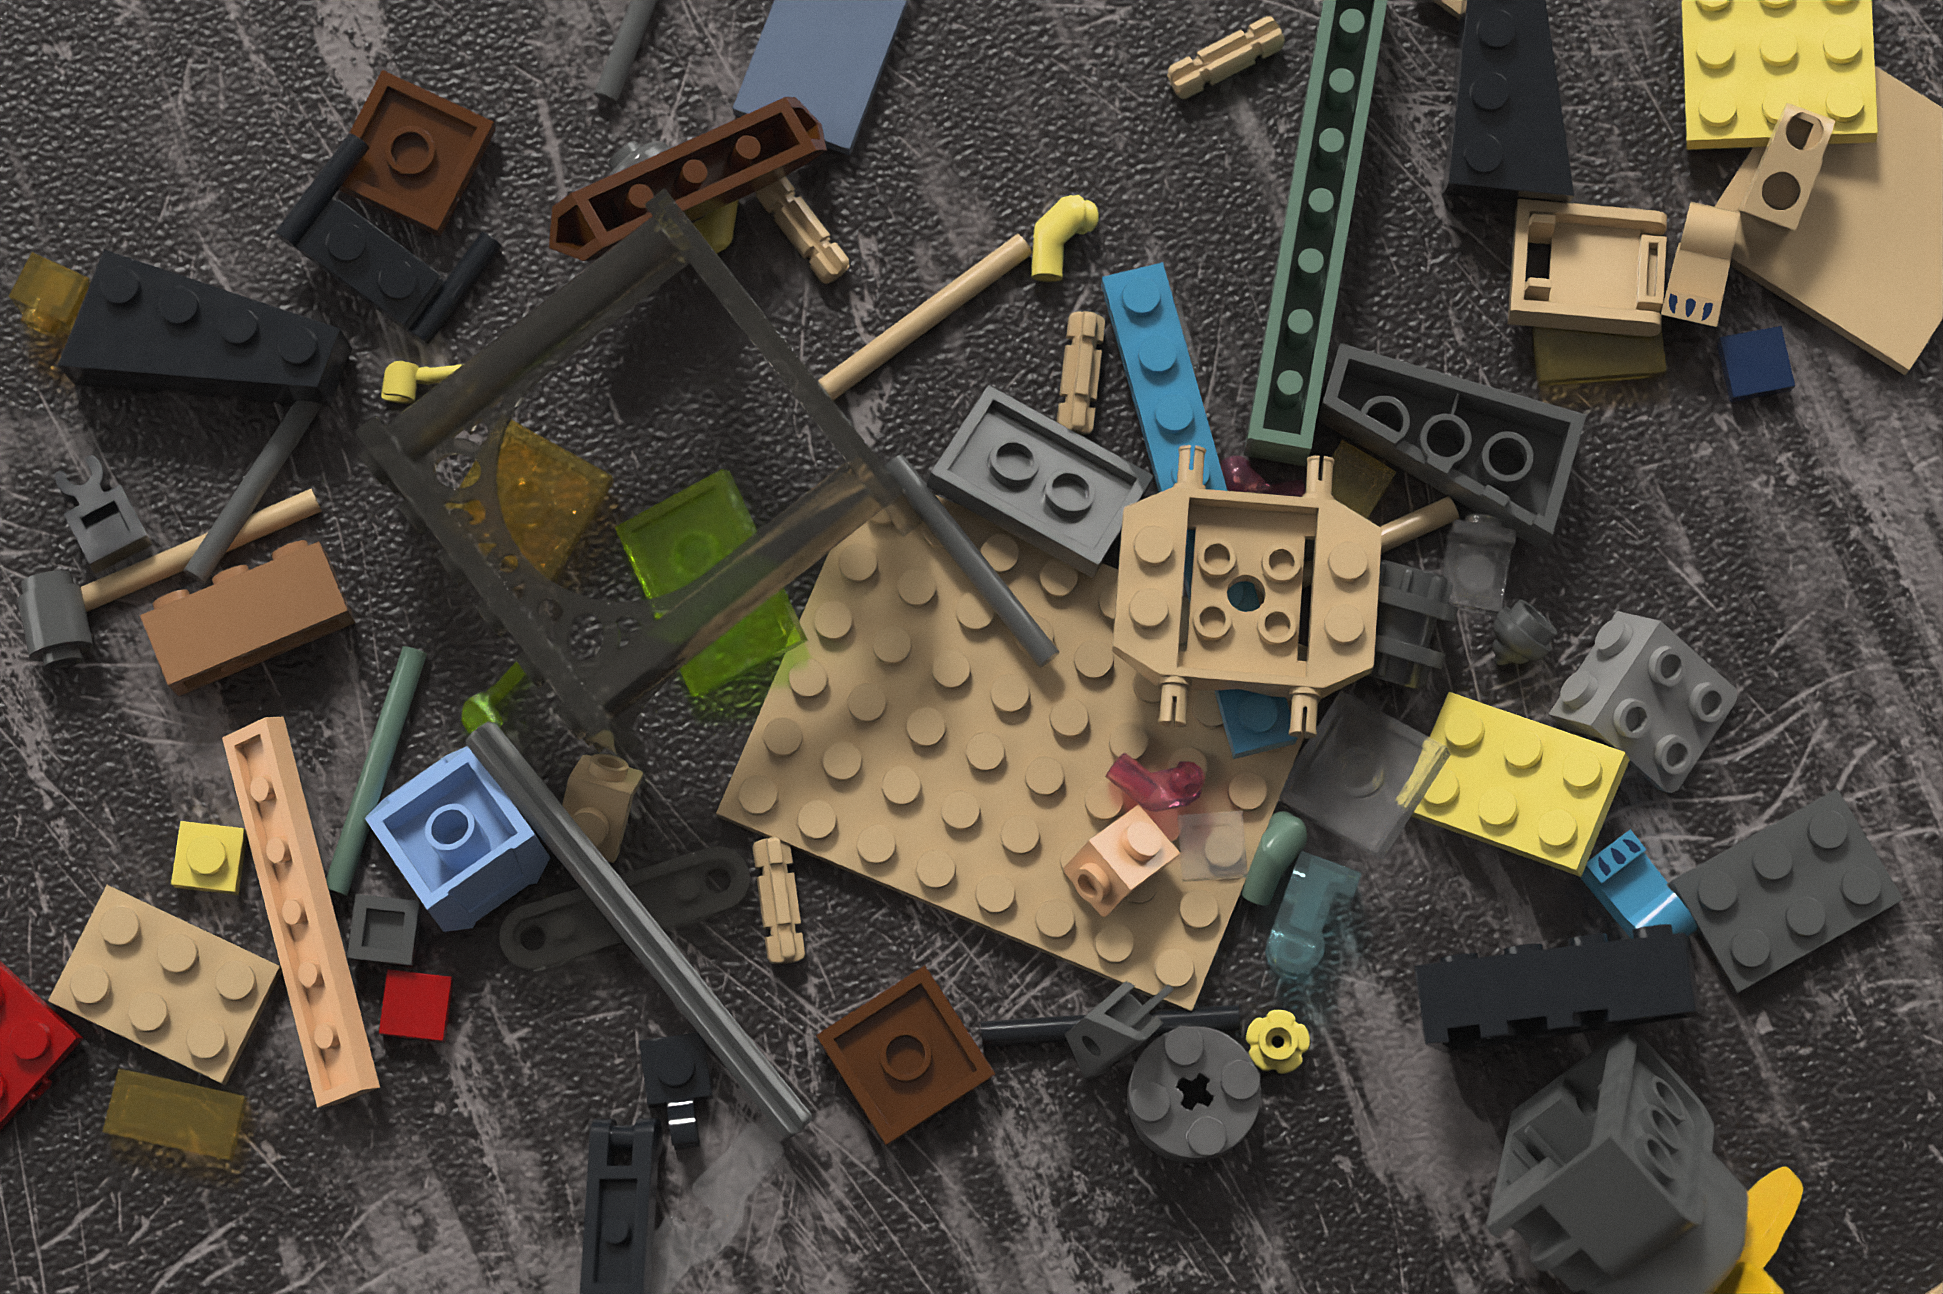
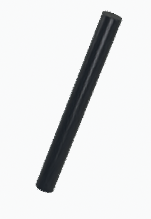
M1238 1004L1193 1007L1192 1011L1183 1008L1149 1011L1153 1018L1157 1016L1163 1023L1150 1036H1161L1178 1027H1206L1220 1032L1240 1030ZM1086 1015L980 1021L982 1047L1068 1042L1065 1034Z

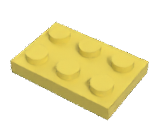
M1448 692L1400 808L1405 815L1581 877L1630 759L1625 752Z

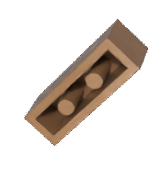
M306 540L284 545L271 554L273 560L251 570H249L247 565L226 569L212 578L214 585L192 594L186 589L168 593L152 603L154 610L140 615L166 682L177 696L191 692L356 623L329 556L319 541L308 545Z

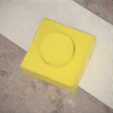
M180 821L171 885L181 889L239 895L247 842L246 830L237 827Z

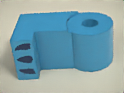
M1631 829L1587 862L1580 877L1581 880L1631 939H1634L1633 929L1652 925L1671 924L1673 934L1685 933L1687 936H1690L1697 930L1696 922L1678 896L1666 885L1668 882L1644 852L1647 849Z

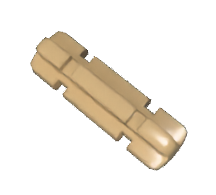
M1266 16L1249 25L1250 30L1244 34L1243 31L1239 30L1198 51L1196 59L1192 60L1188 56L1171 65L1167 75L1175 93L1181 99H1186L1204 90V83L1209 82V84L1214 85L1254 64L1256 56L1260 55L1264 59L1280 51L1284 46L1285 39L1277 22L1272 17Z
M786 176L756 191L758 200L768 213L775 212L774 217L776 219L774 221L804 259H811L809 261L811 264L810 268L821 282L828 284L848 270V257L837 243L831 244L829 242L831 240L829 238L830 234L802 197H794L796 194L794 192L795 188Z
M1087 311L1073 312L1068 317L1066 339H1072V345L1065 346L1060 396L1066 398L1065 403L1058 404L1057 423L1079 435L1090 434L1093 430L1095 408L1089 406L1090 401L1094 402L1097 399L1102 350L1096 349V344L1103 343L1105 328L1104 317Z
M778 837L762 839L754 843L753 855L755 869L762 868L763 875L757 877L763 929L770 928L771 936L765 937L767 959L772 964H790L804 959L805 956L803 933H796L795 925L801 924L794 872L788 873L787 865L793 864L791 845L779 840Z

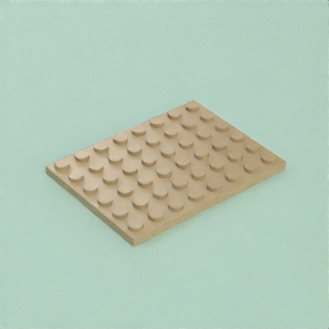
M866 467L718 807L717 817L766 838L778 837L779 840L790 844L791 848L1117 984L1122 985L1127 981L1135 985L1132 990L1151 998L1169 984L1174 990L1161 1002L1175 1008L1192 1011L1245 883L1261 837L1268 827L1269 820L1273 815L1304 739L1305 713L1302 716V732L1300 737H1297L1295 744L1233 759L1214 690L1188 691L1187 723L1185 727H1174L1175 702H1172L1170 726L1159 725L1162 689H1158L1156 685L1112 652L1118 569L1102 563L1096 575L1092 578L967 508L935 495L1060 651L1053 660L1039 668L889 477ZM1182 596L1178 651H1187L1190 602L1184 596ZM1299 643L1297 661H1307L1308 647ZM1286 698L1291 713L1292 700ZM1139 804L1180 854L1170 865L1128 895L1113 912L1103 917L1090 902L1086 901L1077 892L1074 883L1065 874L1064 867L1090 839Z

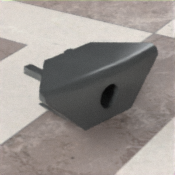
M1125 981L1065 1034L1084 1078L1090 1081L1098 1079L1143 1043L1163 1024L1157 1016L1153 1018L1149 1011L1174 990L1169 984L1142 1005L1134 996L1128 993L1135 985Z

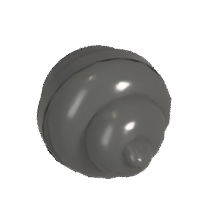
M1519 599L1511 609L1503 607L1494 621L1493 630L1497 637L1492 645L1495 654L1494 661L1498 665H1507L1510 662L1524 664L1529 660H1542L1551 651L1552 648L1549 642L1557 635V631L1539 611L1527 602Z

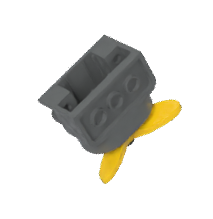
M1630 1023L1512 1111L1486 1229L1494 1237L1509 1227L1516 1230L1531 1246L1529 1257L1539 1271L1550 1270L1573 1293L1584 1290L1587 1294H1784L1763 1268L1778 1249L1783 1234L1800 1203L1803 1186L1801 1180L1792 1170L1784 1166L1767 1174L1747 1192L1746 1188L1712 1152L1715 1132L1714 1124L1703 1103Z

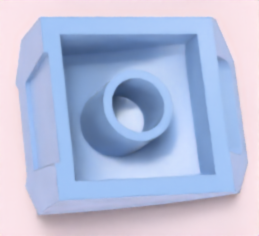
M467 746L444 756L389 794L365 817L367 823L443 932L473 928L476 921L529 884H537L550 859V856L512 801Z

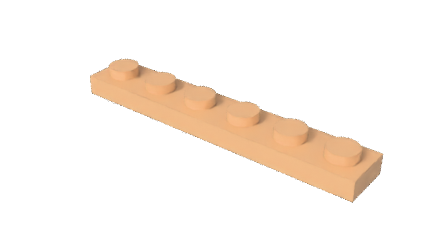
M265 717L222 737L317 1108L332 1106L380 1088L285 720L284 717Z

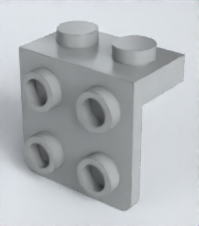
M1617 611L1613 618L1599 630L1595 638V645L1577 672L1572 674L1563 684L1560 697L1548 715L1564 729L1600 738L1608 746L1625 752L1630 759L1629 764L1657 789L1673 793L1680 788L1736 703L1737 691L1734 686L1662 621Z

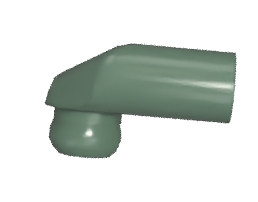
M1286 811L1277 812L1270 818L1240 893L1248 901L1259 905L1270 904L1282 873L1306 846L1307 830L1305 823L1300 818Z

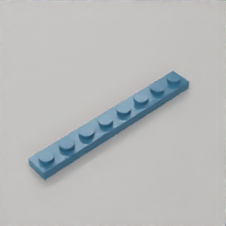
M1163 262L1103 276L1101 281L1102 291L1159 493L1172 488L1177 483L1178 448L1184 445H1191L1190 470H1193L1195 446L1206 449L1203 485L1206 489L1227 491ZM1187 530L1183 581L1189 602L1195 530ZM1238 582L1227 591L1229 602L1239 611L1251 612L1260 607L1255 586L1251 582ZM1242 689L1214 690L1233 759L1296 743L1297 737L1288 734L1291 713L1286 697L1267 696Z

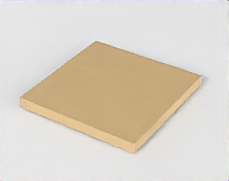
M1875 66L1877 142L1827 144L1821 159L1823 160L1822 166L1796 231L1738 210L1766 147H1753L1715 207L1740 213L1730 266L1903 375H1906L1943 319V108Z

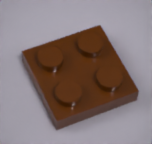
M382 70L349 132L363 140L370 149L339 190L441 237L496 131L495 123Z
M925 965L816 1035L817 1040L886 1147L995 1077V1072Z

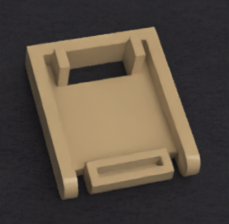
M1518 199L1514 219L1508 324L1645 337L1658 335L1661 332L1662 316L1658 312L1662 310L1664 299L1667 237H1661V235L1666 232L1667 215L1653 210ZM1528 242L1551 244L1548 279L1529 277L1525 282Z

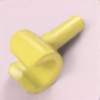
M395 361L385 369L381 397L383 400L393 403L415 402L417 384L430 385L432 383L471 379L469 364L419 368L413 363Z

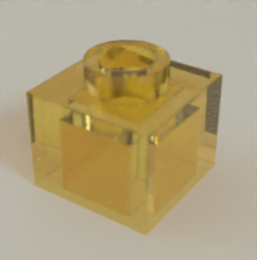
M31 252L9 298L19 311L23 313L20 321L26 326L53 338L58 330L70 335L91 281L84 275Z

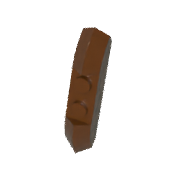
M784 97L572 192L552 207L549 248L582 261H591L621 253L652 240L782 179L827 150L822 124L796 97Z

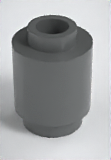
M62 570L48 571L22 580L21 588L23 594L18 597L17 601L29 658L33 661H43L44 668L63 669L81 663L83 661L82 653L90 650L93 647L82 589L81 586L73 583L72 573Z

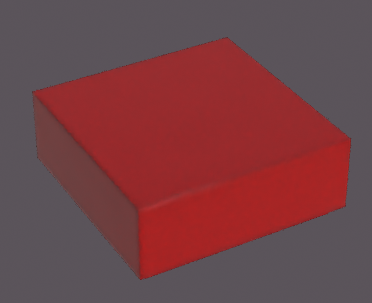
M387 969L379 1034L388 1037L445 1043L454 979L450 976Z

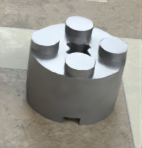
M1197 1026L1178 1027L1161 1035L1149 1044L1138 1058L1127 1088L1128 1111L1139 1138L1158 1155L1179 1163L1206 1162L1230 1152L1239 1144L1253 1125L1261 1098L1260 1075L1245 1049L1230 1036L1220 1031ZM1196 1080L1206 1086L1203 1096L1210 1101V1105L1207 1107L1198 1103L1190 1111L1180 1105L1184 1094L1176 1087L1178 1084L1189 1087Z

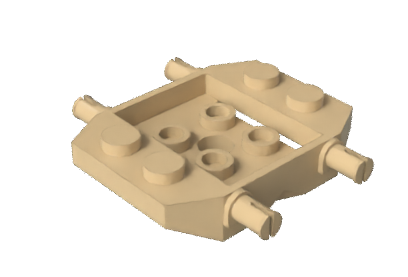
M1191 445L1180 446L1178 448L1177 483L1172 488L1123 508L1112 652L1156 685L1158 689H1162L1159 725L1170 726L1172 702H1175L1174 727L1186 726L1188 691L1242 689L1267 696L1286 697L1292 700L1290 730L1288 734L1293 737H1300L1302 732V716L1305 713L1304 738L1316 737L1318 702L1333 692L1370 674L1374 667L1382 528L1337 500H1334L1331 492L1335 461L1331 457L1324 456L1321 481L1318 480L1320 456H1310L1307 458L1306 493L1302 497L1206 489L1203 485L1206 449L1195 446L1193 470H1190ZM1187 530H1195L1187 651H1178ZM1305 539L1315 540L1307 661H1297ZM1242 581L1255 584L1263 594V604L1251 612L1237 610L1231 605L1227 596V591L1232 585Z

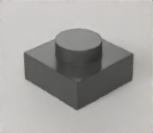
M356 894L347 958L355 962L414 968L423 904L415 900Z

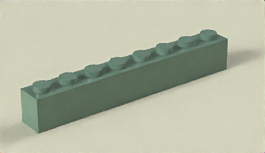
M1322 0L1243 456L1306 467L1307 458L1310 455L1388 0Z

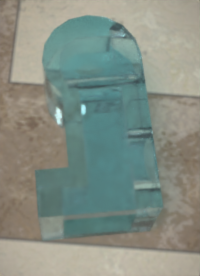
M1304 851L1300 852L1266 942L1265 955L1267 963L1276 974L1283 978L1295 980L1304 978L1315 970L1324 955L1325 941L1322 929L1333 899L1349 905L1354 897L1362 873Z

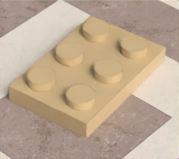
M106 885L48 1001L226 1086L282 973V968L254 953Z

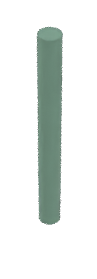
M407 646L402 647L326 877L329 892L348 896L370 829V825L365 820V817L378 805L427 656L425 652Z

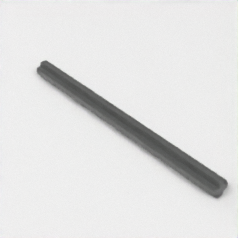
M488 721L474 730L466 739V745L780 1135L788 1139L799 1133L812 1120L809 1110L498 725Z

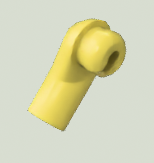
M1080 195L1062 197L1036 222L1033 235V279L1044 282H1054L1062 279L1064 243L1076 232L1083 235L1093 231L1097 226L1099 212L1093 202L1083 200Z

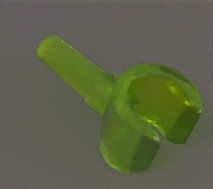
M519 658L493 687L491 686L485 693L480 692L470 697L464 703L461 722L469 734L488 721L497 724L498 727L504 723V720L494 706L501 702L531 669L530 665L522 658Z

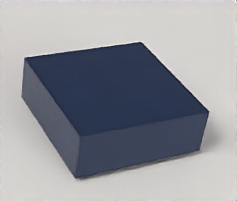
M1782 326L1723 336L1717 341L1730 402L1789 392L1795 387Z

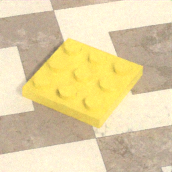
M1681 0L1686 150L1767 147L1774 127L1787 102L1835 120L1828 144L1877 142L1878 124L1872 0Z

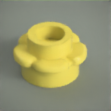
M1272 1010L1268 1012L1267 1017L1256 1018L1248 1027L1246 1042L1250 1044L1251 1048L1248 1054L1254 1065L1263 1071L1276 1070L1280 1074L1292 1072L1301 1065L1303 1061L1301 1056L1309 1049L1310 1036L1308 1030L1303 1024H1298L1295 1021V1016L1285 1010ZM1274 1036L1283 1038L1284 1044L1281 1048H1275L1272 1045L1271 1040Z

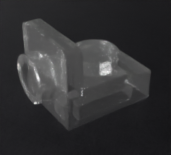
M1482 514L1466 515L1465 521L1454 520L1448 532L1441 576L1447 577L1453 585L1449 605L1458 607V610L1496 617L1502 610L1511 551L1517 536L1516 530L1503 528V520Z

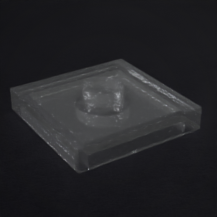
M1341 690L1316 728L1317 736L1308 740L1293 763L1286 783L1278 794L1280 795L1278 804L1376 858L1383 860L1451 753L1440 742Z

